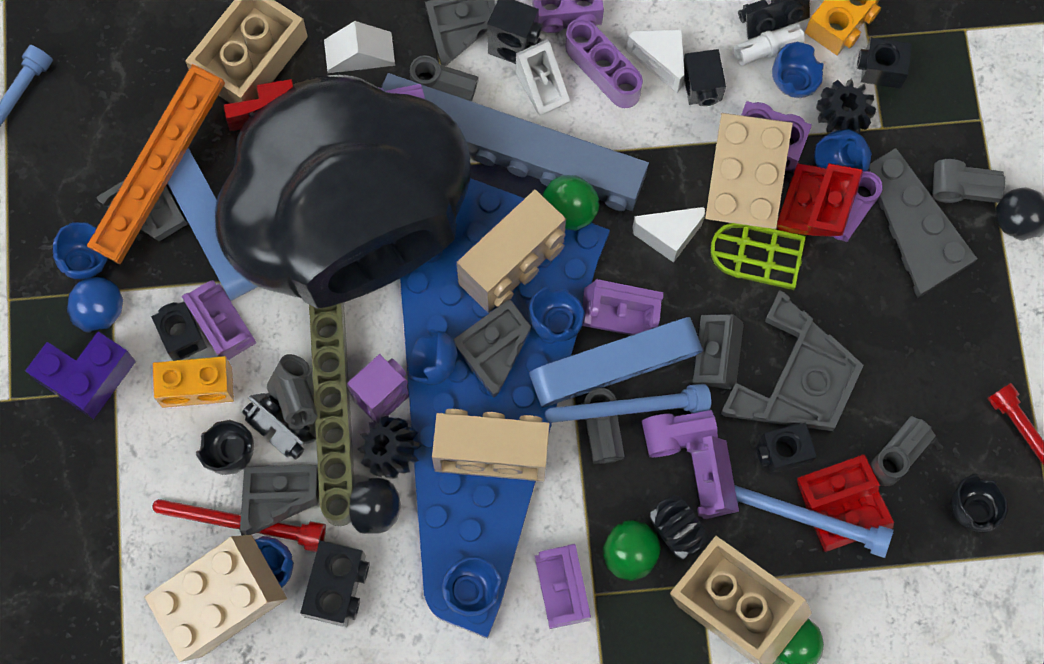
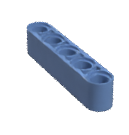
M187 148L168 181V185L230 301L258 286L242 277L224 257L215 233V206L217 200L189 148Z
M687 317L543 365L530 371L529 375L541 407H547L589 393L593 389L603 388L688 359L703 352V348L691 318Z

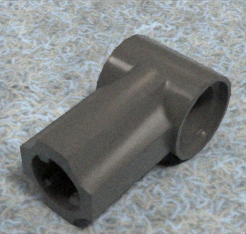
M427 55L419 56L413 60L410 65V81L472 102L478 84V76L440 65L435 58ZM420 73H429L433 78L421 80L417 76Z
M943 159L934 163L932 196L934 200L944 203H955L963 199L996 203L1001 201L1005 189L1003 171L966 167L964 162L955 159Z
M293 354L282 356L267 383V390L271 396L279 401L284 420L288 423L289 428L302 429L304 426L313 424L318 415L306 381L310 374V367L303 358Z
M596 388L587 394L584 404H591L595 401L608 402L617 400L610 390ZM618 416L585 419L593 464L613 463L624 459Z
M910 416L882 451L872 460L870 466L881 486H891L899 481L935 438L936 435L933 433L931 426L925 421ZM883 459L890 460L895 464L896 473H890L884 468Z

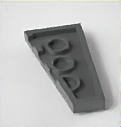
M896 148L870 163L867 171L876 174L882 182L883 190L877 199L889 221L891 235L893 239H896L902 253L901 259L906 272L909 271L917 299L975 263L977 257Z

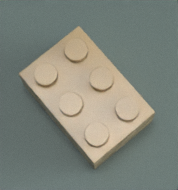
M234 0L185 62L188 69L194 64L223 79L225 84L219 96L229 103L259 99L257 85L272 83L308 37L304 20L275 0Z
M721 113L705 219L776 229L793 122Z
M534 190L457 261L459 285L488 313L495 306L499 307L513 297L514 293L512 290L521 282L526 285L539 272L537 267L546 258L551 261L563 250L564 245L562 243L565 237L566 218L538 191Z
M446 409L445 414H436L432 452L435 472L544 482L550 423L542 422L541 417L531 415L520 416V420L505 419L504 414L496 412H485L483 417L468 416V412L465 410Z
M252 535L229 537L144 596L179 662L202 658L287 600L285 593Z
M718 536L713 538L670 592L679 608L754 664H773L812 614L805 598Z

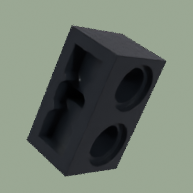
M498 0L487 23L488 54L516 64V53L542 42V39L539 38L543 25L538 23L539 9L516 0Z
M319 541L300 611L304 618L346 628L349 619H356L360 606V598L355 597L358 584H365L370 562L365 561L366 555L363 550ZM340 558H347L352 563L350 571L344 576H337L332 572L334 562ZM330 594H338L342 598L341 607L332 613L325 612L323 610L324 599Z

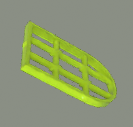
M729 223L722 226L715 233L711 242V257L714 264L728 275L794 290L799 267L802 264L801 257L806 236L771 228ZM731 228H743L742 238L722 234V232ZM754 230L772 234L771 244L750 240V237H747L748 231ZM778 236L799 240V250L780 247L779 244H776ZM717 238L737 242V245H740L738 256L715 251ZM750 245L769 251L767 262L746 258L747 256L744 255L745 246ZM774 252L797 256L795 268L777 265L776 262H773ZM717 257L733 260L736 263L735 270L726 268ZM742 262L761 266L762 269H765L764 277L741 273ZM771 269L794 274L792 284L769 279Z

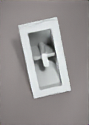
M354 21L324 39L328 73L395 66L392 34L390 31Z
M681 30L633 31L628 36L626 51L677 93L681 89L684 79Z
M546 39L516 53V75L539 115L570 102L549 40Z
M700 207L635 216L632 227L633 234L674 262L702 226L706 214L705 208Z

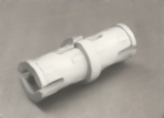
M798 23L775 32L770 30L763 32L756 39L735 45V57L739 60L741 66L766 56L773 58L778 55V52L786 44L797 41L804 43V32L802 28L800 29Z

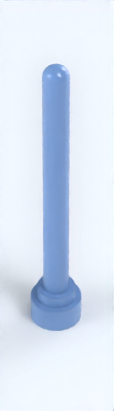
M29 45L22 55L24 60L21 65L23 68L0 101V127L35 75L39 76L41 72H46L53 62V59L48 54L33 45Z
M706 384L689 385L687 389L682 390L679 394L549 408L545 412V418L548 422L555 423L683 408L685 411L698 413L710 410L711 394Z
M734 485L738 502L864 543L865 548L871 549V554L883 558L886 556L893 529L879 525V528L871 526L869 530Z

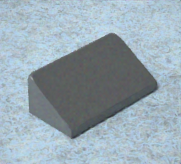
M734 314L701 315L698 338L703 352L696 355L693 376L694 384H706L710 387L733 389L735 383H737L743 322Z

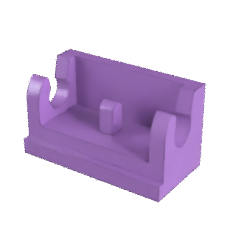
M596 279L584 288L583 310L585 315L582 326L628 335H635L656 328L660 321L663 292Z
M214 280L181 296L219 357L226 356L227 360H230L256 344L255 339L220 283L216 285Z
M708 436L702 438L703 443L687 442L686 448L687 452L692 454L701 507L697 508L698 516L708 519L739 512L726 440Z
M570 544L568 546L548 549L539 552V555H535L549 629L590 621L591 615L576 545Z

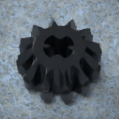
M851 78L844 86L837 79L833 82L831 88L826 87L821 93L822 99L818 100L816 110L821 112L818 116V123H828L826 127L827 133L832 132L834 129L852 130L860 133V129L867 130L871 124L870 118L874 117L876 108L871 105L874 101V95L863 94L866 89L865 84L860 85L858 88L853 87L854 83ZM844 106L849 108L848 111L843 110Z
M384 416L381 417L380 422H369L370 433L364 432L360 434L365 440V444L357 448L360 453L365 454L361 463L365 467L370 468V472L373 475L379 477L385 476L386 478L395 479L398 478L399 473H410L409 462L415 463L419 461L413 455L414 450L422 446L419 442L413 441L418 432L414 428L408 427L407 421L401 418L394 419Z
M673 495L668 499L665 498L650 511V520L677 558L684 560L690 555L693 556L708 542V535L704 527L681 497Z

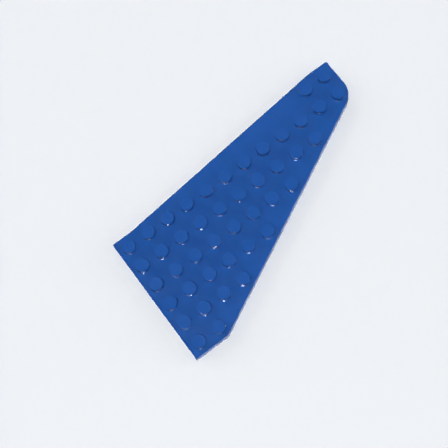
M470 178L464 201L456 218L455 240L435 257L400 278L411 427L418 432L413 441H417L422 445L414 450L413 455L419 460L414 463L424 596L429 609L438 619L488 639L502 604L536 481L435 472L432 452L436 414H445L446 409H461L467 411L468 416L483 417L485 412H496L504 414L505 419L520 420V416L531 415L541 417L542 422L550 423L545 418V412L549 408L557 407L558 403L541 407L529 372L543 365L570 357L577 335L566 341H550L540 337L533 330L529 317L531 298L536 292L546 286L552 291L567 289L570 294L580 300L583 307L584 288L592 283L610 230L593 223L578 231L565 230L564 242L562 243L564 248L558 256L551 261L546 258L537 267L539 272L529 283L524 285L521 282L512 290L514 295L510 300L531 325V332L496 397H492L458 351L456 366L445 381L436 385H427L413 381L408 375V364L411 352L419 336H433L434 334L430 333V330L433 329L443 331L454 339L489 314L459 285L457 261L525 199ZM552 423L549 424V433H550V429H551ZM479 556L491 562L500 575L501 582L497 601L483 614L465 617L452 611L446 604L442 593L443 579L448 569L454 563L466 557Z

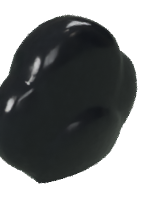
M327 75L312 77L295 83L286 93L252 113L238 134L234 167L219 193L215 206V233L221 251L232 267L247 281L266 290L301 298L305 303L317 309L353 300L391 284L435 257L455 240L456 218L464 201L471 178L470 155L465 137L453 118L433 102L408 94L388 93L358 77Z

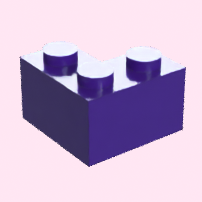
M97 332L77 360H74L49 342H46L25 372L36 382L94 419L136 361L126 349L100 332Z

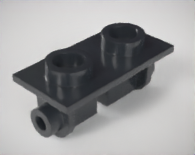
M760 0L749 5H743V9L738 10V16L742 23L746 22L747 39L760 36L763 32L774 31L810 18V0H771V4H768L766 0Z
M269 393L249 396L248 399L252 402L242 411V414L246 416L245 421L263 437L267 436L270 430L274 428L276 432L269 442L283 453L284 456L287 458L292 457L296 460L305 450L301 445L316 441V438L309 432L310 427L308 425L302 429L289 428L288 423L284 420L279 401Z

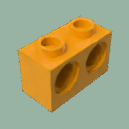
M824 0L810 17L805 34L838 56L845 46L850 49L862 33L858 29L863 23L871 24L881 10V7L877 5L879 0H857L862 6H856L850 0ZM830 24H838L843 30H835Z
M226 356L153 363L154 399L162 408L234 402L232 366Z

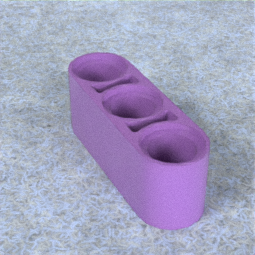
M583 18L572 21L566 31L565 47L569 57L616 106L620 108L635 106L640 99L643 84L640 72L594 23ZM585 37L589 41L586 43H578L574 40V38ZM599 60H606L609 63H611V65L608 67H601L597 65L596 62H598ZM629 84L634 89L632 91H623L618 86Z

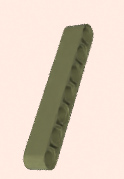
M344 303L319 309L309 305L314 405L318 415L315 420L320 508L330 524L345 526L351 522L349 505L355 486L350 394L347 385L349 377ZM327 325L337 327V331L332 337L324 338L319 335L321 329ZM329 359L339 361V366L335 371L328 373L321 370L325 361ZM329 394H338L341 396V401L336 407L329 408L323 405L325 397ZM337 428L344 432L342 439L336 443L325 441V436L331 429ZM338 463L346 467L342 477L338 479L327 477V471L333 464ZM337 499H343L348 502L347 510L338 516L330 514L329 506Z

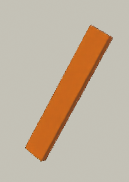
M192 64L88 242L87 247L118 264L122 263L225 84L223 79Z

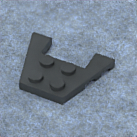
M779 290L764 322L798 337L796 344L770 398L735 383L721 415L791 426L806 422L808 428L833 431L864 365L835 338L822 331L813 322L811 316L804 310L798 309L790 301V297Z

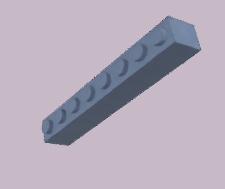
M388 73L382 89L387 91L419 83ZM421 84L425 99L433 102L457 123L465 137L469 155L474 156L478 162L488 166L497 164L506 167L510 173L519 177H526L527 175L540 179V182L546 186L549 185L550 181L561 175H576L590 183L597 192L599 200L604 201L608 207L618 211H624L625 209L633 211L647 174L649 162Z

